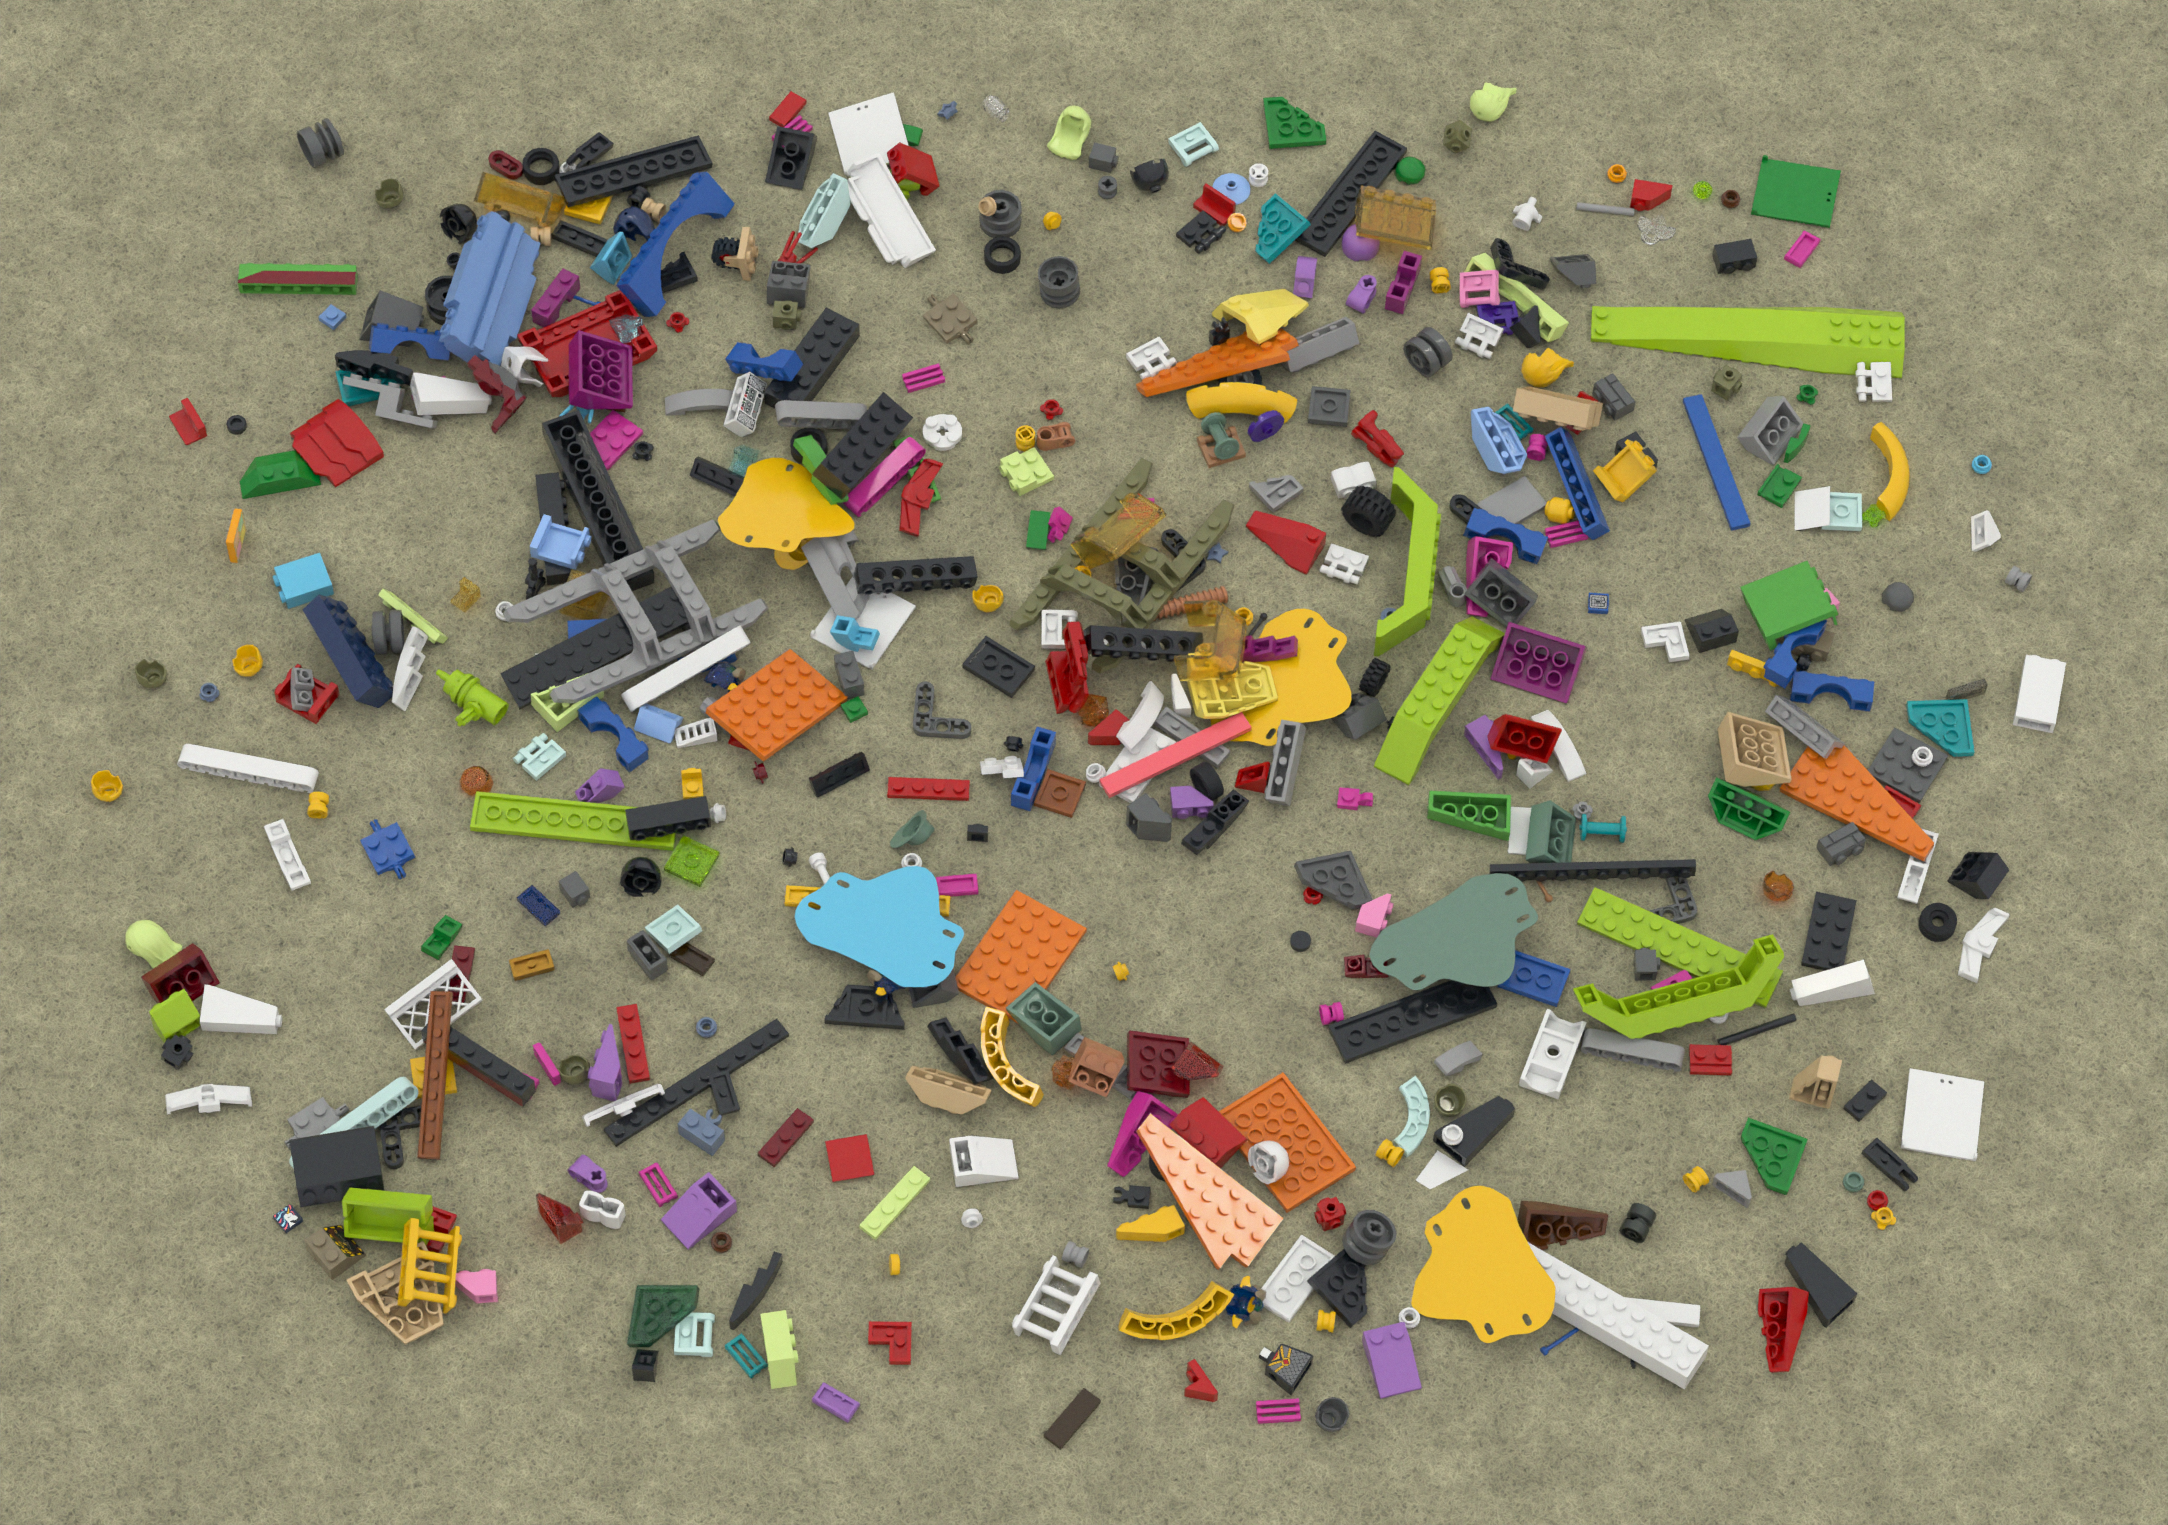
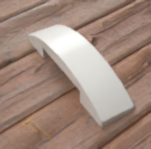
M1152 681L1148 682L1141 694L1143 699L1130 721L1124 722L1116 735L1128 750H1131L1147 733L1162 708L1164 695Z
M1549 710L1530 717L1531 721L1562 729L1552 752L1557 758L1559 768L1569 782L1586 775L1582 761L1571 739L1556 717Z
M281 819L265 825L264 829L290 889L295 890L311 884L284 820Z

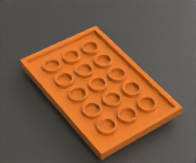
M789 649L742 682L737 688L735 687L708 706L705 713L764 762L839 708L841 704L847 701L848 696H845L841 690Z
M1016 890L957 974L958 991L987 1007L1005 1012L1009 1019L1018 1023L1008 1013L1006 1007L1034 982L1047 990L1086 933L1087 928Z
M1283 1072L1219 1111L1247 1139L1239 1149L1247 1161L1249 1149L1262 1141H1275L1287 1151L1289 1167L1286 1174L1276 1182L1265 1184L1286 1213L1356 1170L1355 1164Z

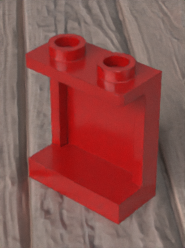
M900 142L887 152L892 176L897 184L904 179L920 184V192L924 196H928L940 187L931 155Z
M299 664L295 666V668H302ZM291 668L287 673L286 679L282 684L279 683L275 689L276 702L317 724L340 695L338 685L333 682L327 685L313 677L314 688L311 692L314 704L308 711L293 710L291 702Z

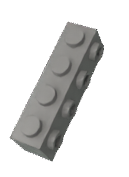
M1344 317L1296 337L1299 346L1287 351L1290 360L1281 363L1289 372H1296L1309 364H1316L1321 359L1332 357L1340 351L1351 349L1359 344L1355 323L1349 318Z
M1281 720V724L1277 729V743L1273 749V763L1269 769V782L1265 788V799L1270 803L1284 806L1291 805L1306 727L1302 723Z

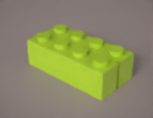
M349 1188L342 1199L343 1217H345L343 1220L345 1237L403 1243L404 1224L410 1218L419 1219V1227L422 1230L434 1232L433 1216L431 1215L433 1212L432 1195ZM419 1238L417 1244L423 1241L427 1245L429 1239Z

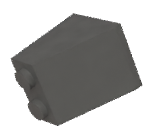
M380 290L367 308L359 340L370 341L371 326H377V323L388 324L390 328L402 325L407 326L408 330H416L418 326H421L424 315H422L423 307ZM403 341L398 346L410 347L413 341Z

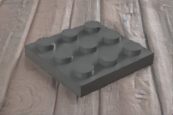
M1894 727L1868 771L1879 783L1891 787L1920 804L1946 762L1948 755ZM1927 747L1933 755L1932 762L1924 767L1916 765L1912 760V754L1915 749Z

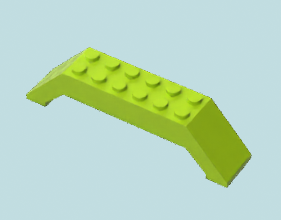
M1394 467L1390 501L1412 522L1403 606L1385 619H1378L1374 656L1377 657L1423 629L1426 620H1430L1441 513H1437L1438 505L1399 467Z
M1473 616L1455 624L1396 713L1375 761L1374 767L1410 785L1419 771L1431 742L1488 655L1498 650L1505 635L1504 632Z
M1772 934L1753 939L1754 945L1739 965L1734 968L1616 999L1596 989L1593 983L1573 988V992L1583 1012L1630 1039H1639L1648 1034L1662 1033L1670 1028H1680L1692 1022H1702L1707 1018L1720 1017L1729 1012L1742 1011L1751 1007L1783 960L1784 952Z

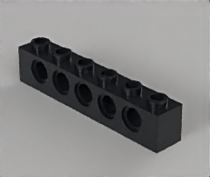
M974 556L857 563L854 570L857 594L863 593L865 595L879 592L889 594L895 591L949 590L959 587L968 589L975 586L978 578Z
M1090 625L1083 630L1087 652L1092 657L1110 655V658H1121L1122 656H1129V659L1132 660L1145 657L1149 661H1156L1160 658L1166 659L1167 662L1184 660L1187 663L1188 653H1203L1202 632ZM1104 639L1108 641L1109 646L1105 645ZM1122 640L1127 643V647L1123 645ZM1141 641L1145 643L1146 649L1142 647ZM1160 643L1164 645V650L1160 647ZM1178 644L1183 647V651L1179 649Z

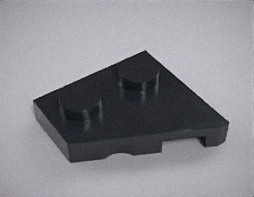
M681 252L679 259L674 263L669 262L661 270L662 293L698 281L697 275L685 252Z

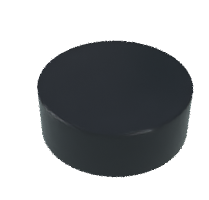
M240 415L231 416L227 420V429L231 434H242L247 428L245 418Z
M1296 931L1291 935L1290 945L1293 950L1304 952L1311 945V937L1305 931Z

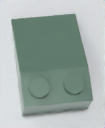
M1036 982L1006 1007L1008 1013L1031 1038L1052 1056L1082 1030L1080 1016Z

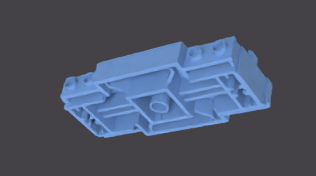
M491 211L478 219L476 232L473 234L472 239L463 246L443 304L444 307L448 308V311L445 315L447 317L446 321L440 329L441 336L439 341L441 343L444 342L447 350L467 363L476 355L482 361L487 359L489 362L501 366L504 348L508 347L509 343L517 338L536 281V277L532 275L534 271L533 264L539 256L538 250L541 243L531 239V236L524 233V227L517 222L511 224L498 213Z

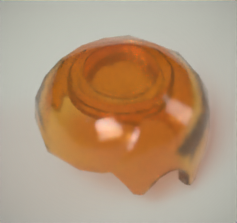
M472 766L463 771L460 778V786L463 791L472 796L476 795V791L490 792L493 786V779L490 773L483 767Z
M1771 871L1765 875L1762 887L1764 895L1768 899L1784 902L1792 897L1794 885L1786 877V874L1777 875L1775 871Z

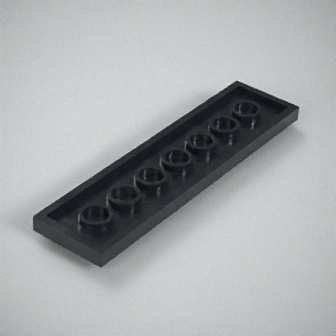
M1374 131L1306 219L1311 225L1295 241L1326 257L1407 153V147Z
M698 135L556 174L555 182L569 208L633 190L635 186L645 187L712 168V161Z
M1450 980L1331 1024L1328 1030L1346 1064L1497 1008V1002L1489 986H1475Z

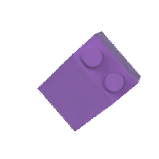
M1405 1322L1363 1332L1362 1344L1380 1399L1422 1388Z

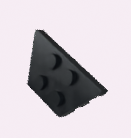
M848 984L843 990L842 996L836 1000L833 1009L825 1016L824 1020L825 1024L905 1030L904 1020L900 1016L899 1009L893 1000L889 987H881L885 989L886 994L880 996L876 994L878 988L876 986Z

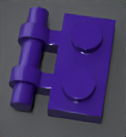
M1515 301L1500 302L1499 305L1494 306L1491 304L1477 305L1476 311L1479 318L1494 325L1505 323V326H1501L1504 329L1502 334L1513 335L1509 327L1512 325V322L1518 319Z

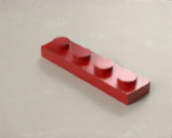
M888 777L887 798L969 801L970 780Z
M637 1004L616 1007L629 1084L649 1081L650 1076Z

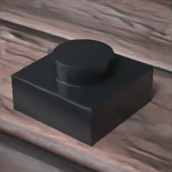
M982 824L968 825L967 841L988 842V826Z

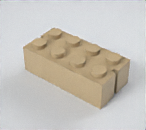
M1529 386L1517 388L1513 411L1518 412L1520 417H1537L1538 421H1555V424L1559 426L1574 425L1573 429L1585 431V429L1591 430L1592 427L1599 426L1603 403Z

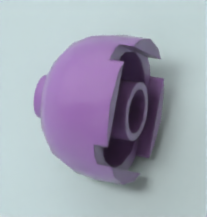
M1358 223L1347 228L1343 234L1341 246L1343 253L1348 258L1354 261H1368L1379 252L1380 239L1377 231L1372 226Z

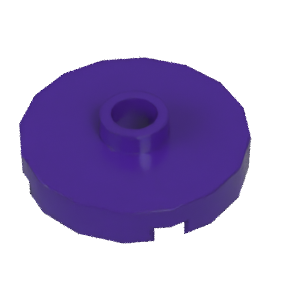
M1275 410L1263 413L1258 417L1259 420L1256 423L1253 421L1250 424L1247 434L1254 442L1267 439L1281 429L1284 424V417Z

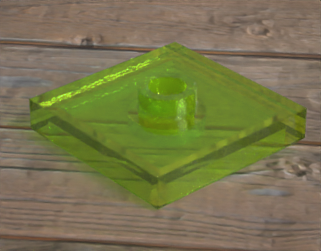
M683 835L665 864L664 871L701 887L720 856V852Z

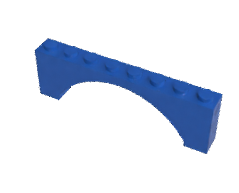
M696 172L689 178V183L680 191L677 200L670 205L667 214L660 219V224L651 232L650 238L641 246L640 252L631 260L629 268L620 276V280L616 285L644 317L657 316L666 303L663 299L661 288V262L665 246L674 230L683 221L698 214L709 215L714 219L725 218L735 204L708 172Z

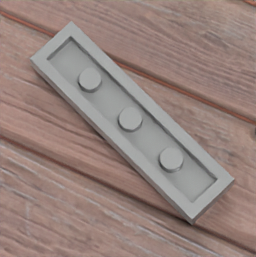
M1165 707L1154 721L1155 726L1178 742L1201 731L1168 707ZM1220 745L1199 756L1218 769L1230 755V750Z

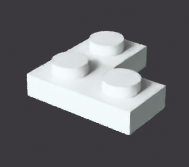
M1681 622L1641 627L1645 648L1665 645L1669 662L1689 660V652Z
M1008 756L1004 760L986 758L984 761H980L982 775L1002 773L1003 778L1024 777L1021 759L1016 756Z

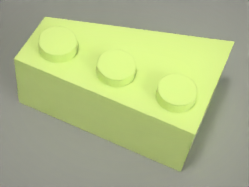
M554 685L543 692L532 693L531 705L558 732L578 717L579 708L596 696L602 699L604 691L576 703H554L549 695L556 688Z
M786 1310L760 1314L771 1389L797 1385L795 1363H799L797 1350L792 1349V1347H796L795 1336L790 1334V1331H793L792 1319H787Z

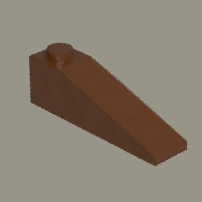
M1521 1200L1517 1221L1527 1242L1541 1250L1548 1249L1550 1244L1559 1242L1561 1246L1567 1244L1566 1240L1578 1238L1582 1241L1605 1235L1608 1214L1545 1202Z

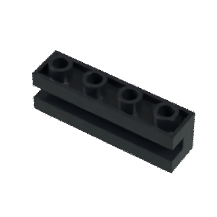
M706 796L625 810L630 841H641L649 837H663L673 833L682 834L690 830H704L711 827Z

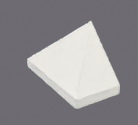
M1988 510L1971 517L1972 551H1978L1991 546L2001 538V534Z

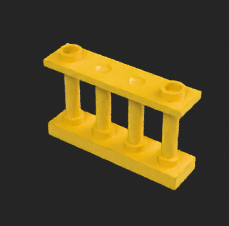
M410 1218L404 1224L397 1305L406 1307L414 1299L443 1303L442 1313L447 1314L455 1307L457 1302V1295H454L458 1247L462 1241V1235L459 1234V1226H455L449 1234L422 1230L419 1227V1219ZM423 1238L448 1243L447 1254L419 1250L417 1240ZM421 1258L446 1263V1275L418 1270L415 1267L416 1260ZM418 1278L445 1283L444 1295L416 1290L413 1287L414 1280Z

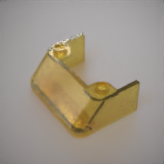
M483 171L474 198L475 202L485 204V209L495 211L496 208L507 210L508 212L538 221L537 225L543 227L554 225L565 205L564 196Z
M1130 492L1120 500V503L1123 505L1122 508L1100 527H1090L1084 532L1085 536L1082 539L1074 541L1070 545L1090 570L1123 555L1167 515L1164 510L1143 495Z
M1217 600L1184 601V608L1190 627L1215 626L1212 643L1200 644L1195 649L1194 655L1174 656L1179 680L1197 681L1236 678L1241 671L1247 634L1246 620Z

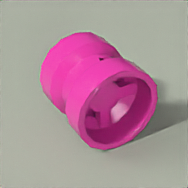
M1541 434L1531 435L1529 437L1530 446L1526 450L1527 457L1532 460L1542 461L1545 459V449L1548 447L1546 438Z
M1334 1002L1330 1006L1326 1004L1319 1005L1323 1026L1329 1025L1334 1021L1344 1020L1341 1002Z

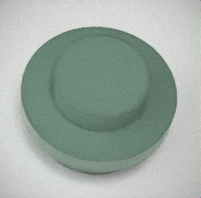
M1849 1172L1843 1178V1186L1850 1192H1858L1864 1186V1179L1858 1172Z

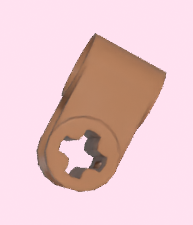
M1061 422L1055 425L1040 427L1037 432L1036 446L1042 451L1072 446L1075 443V438L1071 435L1070 423Z

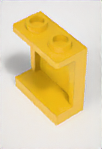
M1628 439L1625 441L1627 446L1606 466L1601 467L1598 465L1593 470L1613 498L1620 502L1626 501L1657 472L1653 466L1655 464L1654 461L1642 452L1643 447L1641 444Z

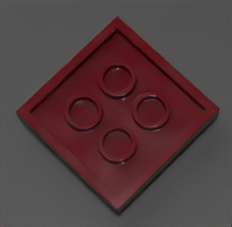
M1129 1030L1127 1033V1090L1188 1098L1190 1095L1189 1038Z

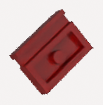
M1690 1044V1074L1731 1076V1046Z

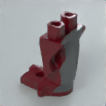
M474 355L467 363L468 367L473 371L474 380L486 394L499 396L504 399L499 415L492 422L491 426L492 431L496 434L509 418L516 413L527 397L520 392L518 381L507 369L491 363L487 359L482 361Z

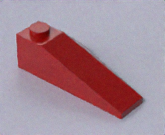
M1256 510L1246 524V528L1259 540L1270 546L1272 551L1282 557L1289 567L1306 575L1325 546L1326 532L1309 524Z
M1796 1287L1759 1289L1758 1314L1763 1320L1764 1327L1761 1330L1762 1335L1766 1336L1767 1346L1765 1351L1769 1372L1771 1373L1789 1372L1807 1315L1808 1291Z

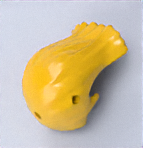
M1547 348L1540 357L1536 353L1526 355L1523 359L1521 372L1528 384L1537 388H1544L1555 382L1565 368L1573 367L1574 362L1562 358L1552 349Z

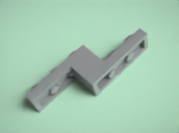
M351 374L350 377L344 376L343 384L380 392L376 416L429 428L437 427L438 421L432 420L433 416L431 415L414 416V411L402 409L401 413L405 389H401L400 384L388 382V385H383L379 379L370 378L369 381L362 380L361 375Z

